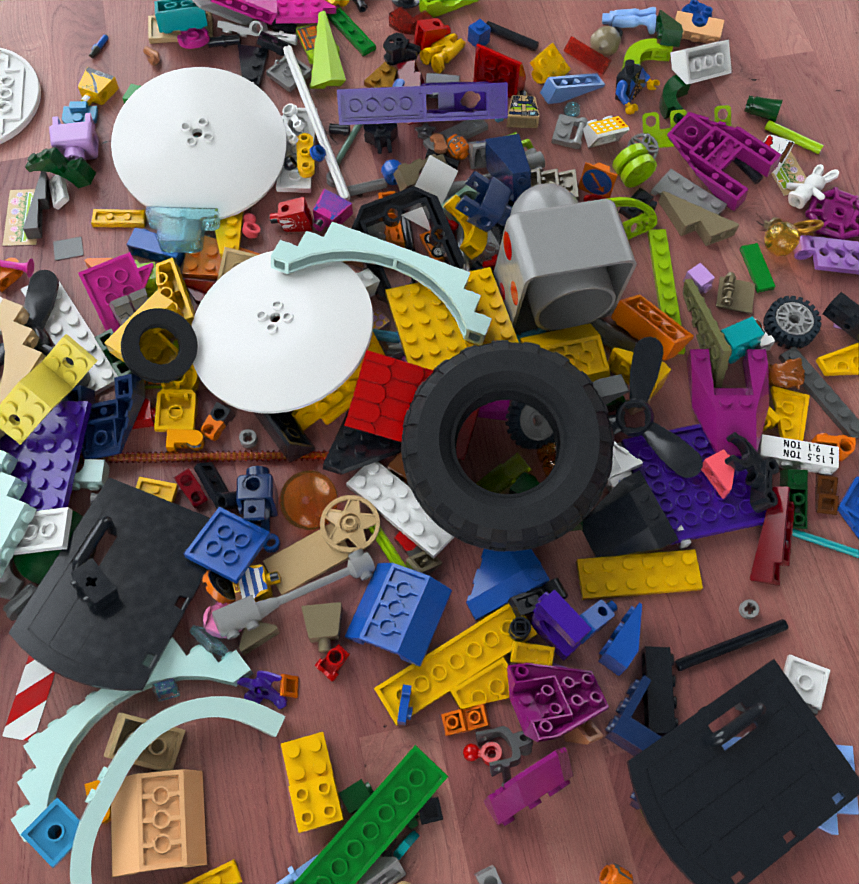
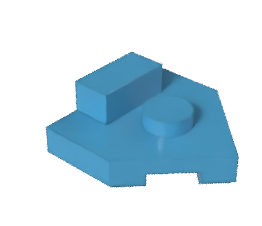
M70 101L69 106H63L62 121L64 124L85 122V113H91L96 124L98 108L97 106H88L87 101Z

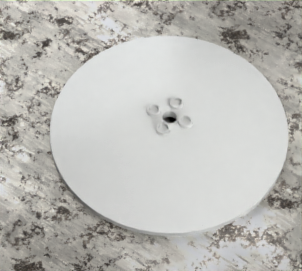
M191 67L174 70L153 78L130 96L115 121L111 148L114 165L121 181L140 203L156 213L172 219L188 222H208L237 215L256 204L269 192L282 171L286 157L287 140L283 120L278 109L267 94L257 85L229 71L209 67ZM196 132L202 133L200 137L193 136Z
M273 251L254 256L224 274L206 293L192 322V328L196 334L198 344L197 355L193 365L204 385L225 403L238 409L255 413H282L297 410L322 400L343 385L363 360L371 341L374 324L373 308L368 291L359 276L344 262L333 261L311 265L286 274L271 268V254ZM281 317L279 321L272 322L273 318Z

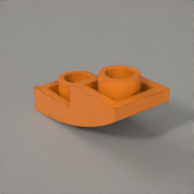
M485 704L441 714L446 736L490 726Z

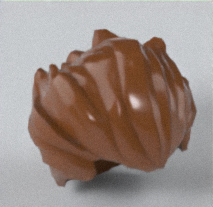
M801 358L788 359L782 364L775 363L773 366L768 364V379L771 387L788 389L795 386L797 389H800L801 385L804 384L805 370L803 369Z

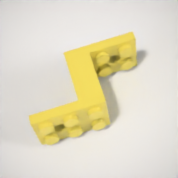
M65 334L45 359L22 378L1 402L0 429L21 445L41 421L66 398L98 360L70 336ZM66 357L71 358L74 365L67 363ZM13 414L20 418V422L13 418Z

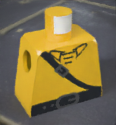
M89 67L86 68L78 85L82 96L81 101H87L88 106L92 102L104 105L119 89L115 76Z

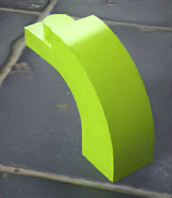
M656 38L640 40L628 48L621 70L625 67V61L630 59L639 65L647 60L669 62L673 46L660 45L657 43Z

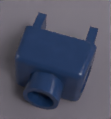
M474 171L465 184L478 192L476 199L472 200L465 195L456 204L455 208L468 216V223L485 232L490 231L497 223L505 227L512 210V206L508 204L512 190L494 176L489 180L477 171Z
M251 466L246 469V475H239L237 478L236 502L238 511L245 521L250 520L253 524L260 523L261 528L270 532V517L278 516V492L274 478L267 467Z

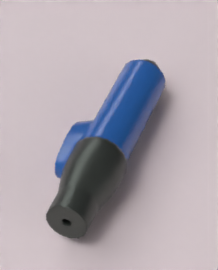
M107 34L103 35L93 45L92 51L89 54L91 58H94L108 41Z

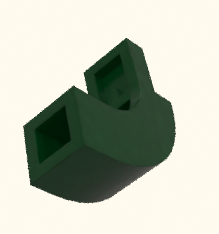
M677 74L666 82L661 94L659 109L664 119L670 117L671 111L683 109L677 99L687 95L691 85L685 84ZM676 113L673 120L677 124L684 116L681 113Z

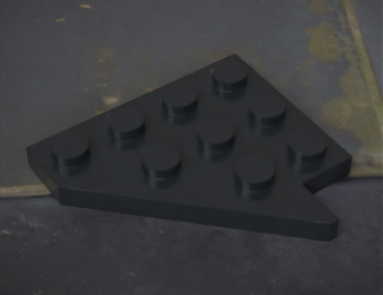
M348 409L323 463V470L340 475L401 453V442L344 426L349 412Z

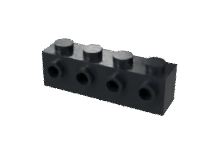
M840 292L822 314L859 342V305Z

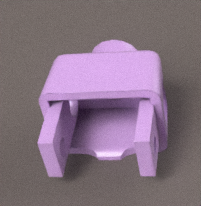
M85 113V122L61 124L58 116L52 117L53 125L49 126L52 148L56 147L68 161L80 158L86 161L98 157L99 138L95 131V123L91 113Z

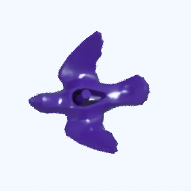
M258 671L256 679L241 677L237 682L238 685L249 689L244 694V699L260 704L263 699H268L278 709H283L287 705V698L280 696V693L272 686L274 681H281L282 677L280 675L267 671Z

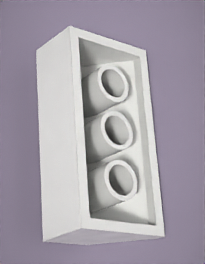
M729 40L670 52L672 70L685 84L732 73Z

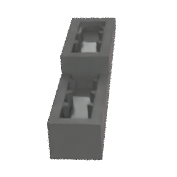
M45 171L40 173L23 226L27 239L42 238L43 210L50 209L49 177Z

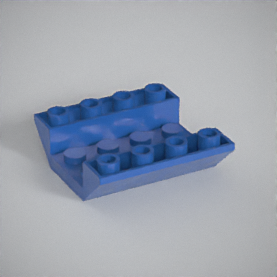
M378 563L344 637L362 645L366 642L399 655L401 660L421 667L452 590L429 575L395 563Z

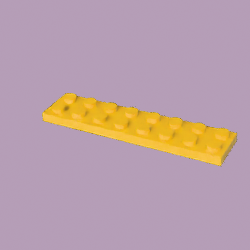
M509 603L425 655L421 667L411 664L374 688L396 726L399 725L397 724L403 684L412 686L409 706L413 707V716L449 693L457 685L511 652L514 640L510 638L508 630L516 616ZM532 625L527 639L522 642L526 643L537 636V632Z

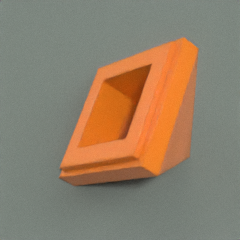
M281 674L280 696L298 698V676Z

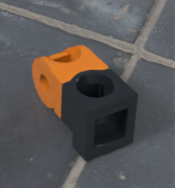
M216 402L203 423L200 432L212 441H217L229 421L232 422L235 414L228 407Z

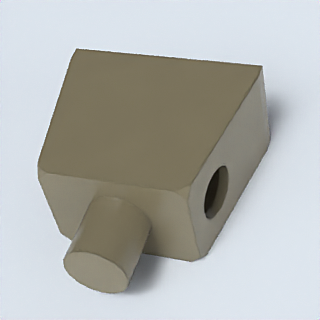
M341 602L302 606L309 640L312 643L318 642L319 653H328L331 650V641L340 639L343 611Z

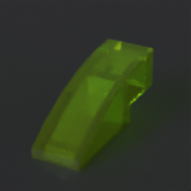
M517 452L504 464L500 463L476 484L485 490L499 494L514 484L523 472L528 473L532 469Z

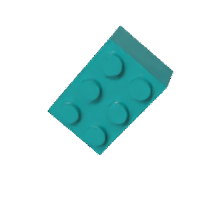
M192 0L154 1L155 16L160 33L169 34L175 30L187 31L189 28L202 29L208 26L206 11L200 9Z

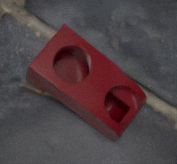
M189 468L173 477L194 508L208 501L200 484Z

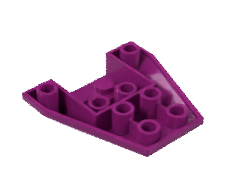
M522 663L507 667L510 701L524 735L536 742L558 739L609 708L592 671L534 663Z

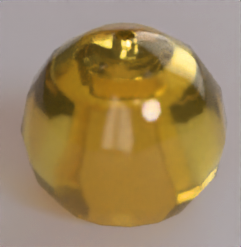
M789 222L772 224L764 235L766 249L775 256L790 254L800 241L799 230L794 224Z

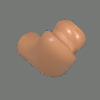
M145 46L143 53L150 56V59H148L149 63L153 66L159 64V52Z

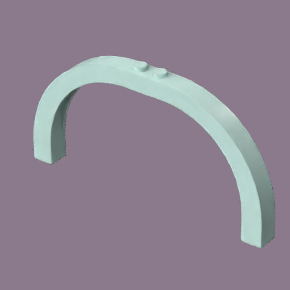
M211 696L178 703L159 712L139 726L119 748L108 768L105 766L102 768L97 778L100 781L96 790H90L85 800L88 805L78 824L71 851L70 884H92L91 860L98 829L128 771L138 756L152 741L175 726L207 717L236 720L271 737H276L286 716L246 699Z

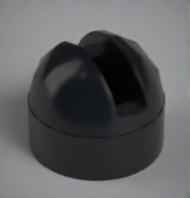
M289 155L285 158L283 166L286 170L291 171L297 167V162Z

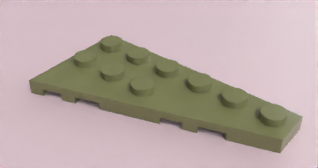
M685 279L682 294L688 312L692 311L691 322L693 328L697 327L699 333L696 335L700 349H709L714 380L713 386L714 388H722L725 372L728 369L729 356L732 354L731 346L727 344L724 333L720 331L717 321L714 320L710 308L707 307L704 297L699 292L698 286L695 285L692 279Z

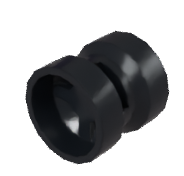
M525 617L514 618L508 630L510 638L518 642L524 641L531 631V624Z

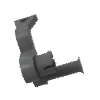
M506 726L475 732L478 746L501 737L511 748V758L489 762L492 777L502 772L503 782L501 786L503 787L511 779L510 768L521 763V755L527 756L531 754L533 740L525 736L523 731L513 734Z

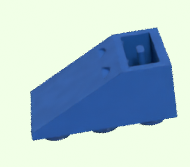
M640 602L636 607H630L621 620L623 623L620 622L611 634L610 638L613 640L609 639L598 653L601 655L598 662L618 676L628 668L639 651L642 604Z

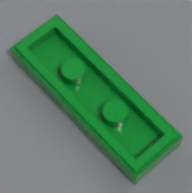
M758 243L741 246L739 250L752 282L755 283L757 293L774 290L776 287Z

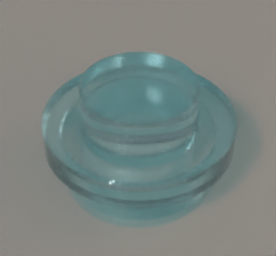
M567 103L564 107V114L577 117L580 114L578 103Z

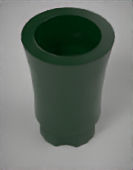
M749 95L744 112L776 122L783 100Z

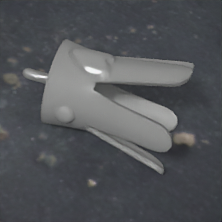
M401 342L386 343L390 348L387 350V354H393L392 358L397 359L405 356Z

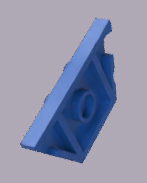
M855 477L840 501L838 511L858 539L859 477Z

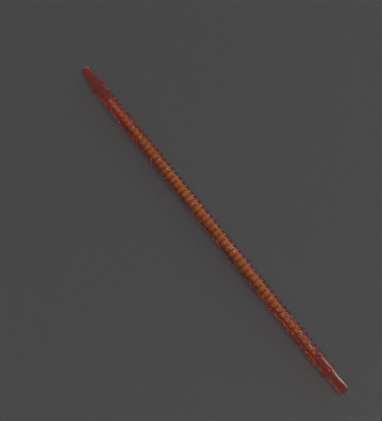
M318 449L317 452L312 451L299 459L301 461L303 459H306V461H309V459H312V461L314 459L318 461L323 459L325 461L329 450L326 452L323 449L320 452ZM217 450L216 453L214 451L210 453L208 451H205V453L202 451L199 453L197 451L193 453L191 451H188V453L185 451L182 453L180 451H177V453H174V451L171 453L160 451L159 454L157 451L153 454L151 451L148 454L145 451L143 454L139 451L137 454L135 452L131 454L129 452H126V454L122 452L118 455L98 458L96 460L109 461L110 464L114 461L117 464L119 461L121 463H124V461L126 463L130 461L132 463H135V461L138 463L141 461L143 463L147 461L149 463H152V461L155 463L158 461L160 463H163V461L174 463L177 461L179 463L181 460L183 463L186 460L189 463L192 460L195 463L197 460L199 462L203 460L205 462H208V460L214 462V460L216 462L220 460L222 462H225V460L228 462L231 460L233 462H236V460H239V462L242 460L245 462L247 460H250V462H253V460L264 462L265 459L267 462L270 459L273 462L276 459L279 462L281 459H284L286 462L287 459L281 450H278V452H275V450L272 452L269 450L267 452H264V450L261 452L258 450L255 452L252 450L250 452L239 450L238 453L235 450L233 453L230 450L227 453L224 450L222 453H219ZM81 452L78 463L84 464L85 459Z

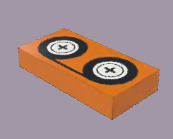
M431 231L420 234L419 238L429 257L440 262L445 261L440 248L434 247L429 242ZM438 233L434 234L437 239H441Z

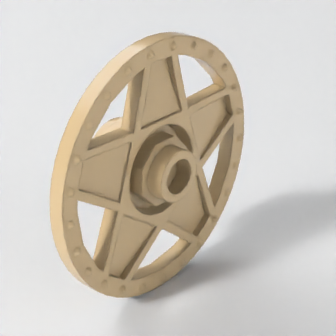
M346 495L336 498L327 505L321 515L320 529L324 540L333 549L344 553H352L359 549H366L375 541L380 529V518L375 506L370 501L360 496ZM348 500L343 511L331 509L338 503ZM359 502L368 506L373 514L360 513ZM325 519L335 526L329 537L325 531ZM376 525L373 535L366 542L364 530ZM349 539L356 547L346 548L337 544Z

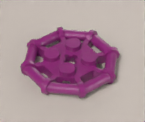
M833 187L831 190L822 192L825 195L824 200H819L814 195L811 196L812 200L805 215L810 220H818L817 216L821 217L820 220L824 222V226L816 231L817 234L841 240L859 236V224L855 222L856 218H859L858 195H852L839 190L838 187ZM818 203L822 205L821 209H816ZM828 226V227H831V228H833V229H836V230H838V232H835V231H833V230L827 229L826 227ZM847 228L853 229L852 231H849V232H845V233H844V231H845Z

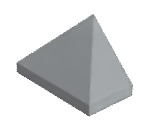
M378 857L360 878L358 884H394L407 874L396 857Z

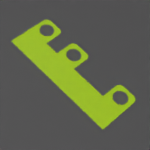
M729 105L715 107V122L721 121L725 122L727 126H731V107ZM720 109H726L728 112V116L724 120L718 118V111ZM686 110L671 111L670 128L660 129L659 114L657 112L643 114V133H648L655 138L659 148L674 147L667 137V133L676 125L673 120L674 115L681 113L685 116L687 114ZM648 116L656 118V124L652 127L646 124Z

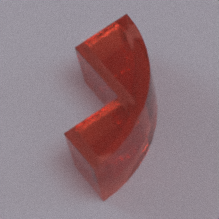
M399 7L389 13V26L400 33L415 35L417 21L432 19L433 17L426 11L412 17L402 7Z

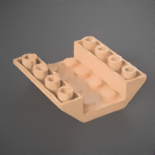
M180 769L138 773L125 777L111 803L112 877L160 869L207 865L202 771Z

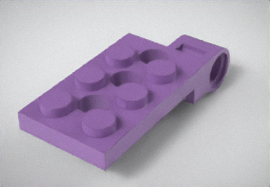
M808 235L797 236L792 240L794 257L798 260H804L813 255L815 270L859 275L858 241Z

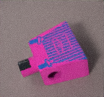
M324 189L313 208V216L316 221L313 224L314 228L322 231L325 226L329 228L332 222L337 224L344 223L353 214L352 203Z

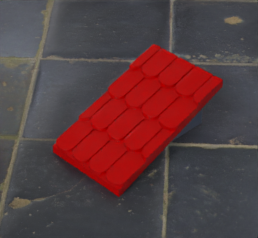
M366 350L344 426L402 442L403 423L406 412L409 410L417 388L434 370ZM480 408L466 419L460 429L456 443L458 459L465 460Z

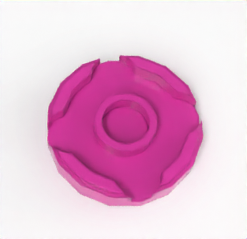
M189 28V30L181 31V34L177 35L179 45L186 49L202 47L210 40L209 32L205 28Z

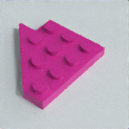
M277 0L276 24L318 23L319 12L325 11L326 14H336V6L325 0Z
M128 252L78 272L106 331L112 329L115 332L120 327L109 303L146 288L154 268L153 263L137 268L131 253Z

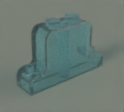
M146 206L145 211L149 226L152 229H157L156 237L159 247L163 252L198 253L203 249L205 232L214 231L220 227L221 219L218 208Z

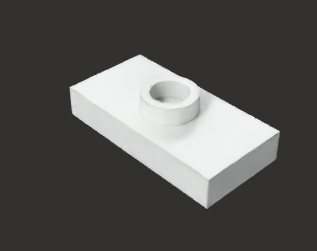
M55 175L48 182L53 207L59 210L69 201L65 178Z

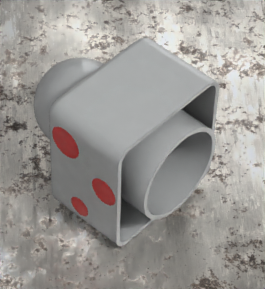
M546 183L530 187L515 201L510 217L505 224L494 276L515 333H522L533 329L536 331L537 328L556 331L588 324L598 318H605L611 315L617 307L637 263L618 210L612 200L599 199L579 203L576 197L566 188Z

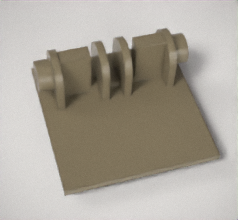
M733 272L727 273L725 277L720 276L716 307L752 314L755 283L736 280Z

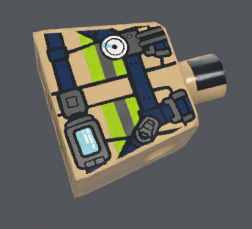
M521 90L518 92V95L511 97L506 127L538 128L539 111L534 96H527V92Z

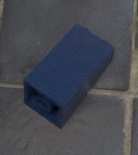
M514 134L485 139L486 169L491 176H494L512 190L510 199L515 203L517 198L531 187V170L520 135Z

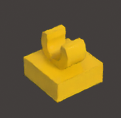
M770 406L763 431H766L768 428H774L782 419Z

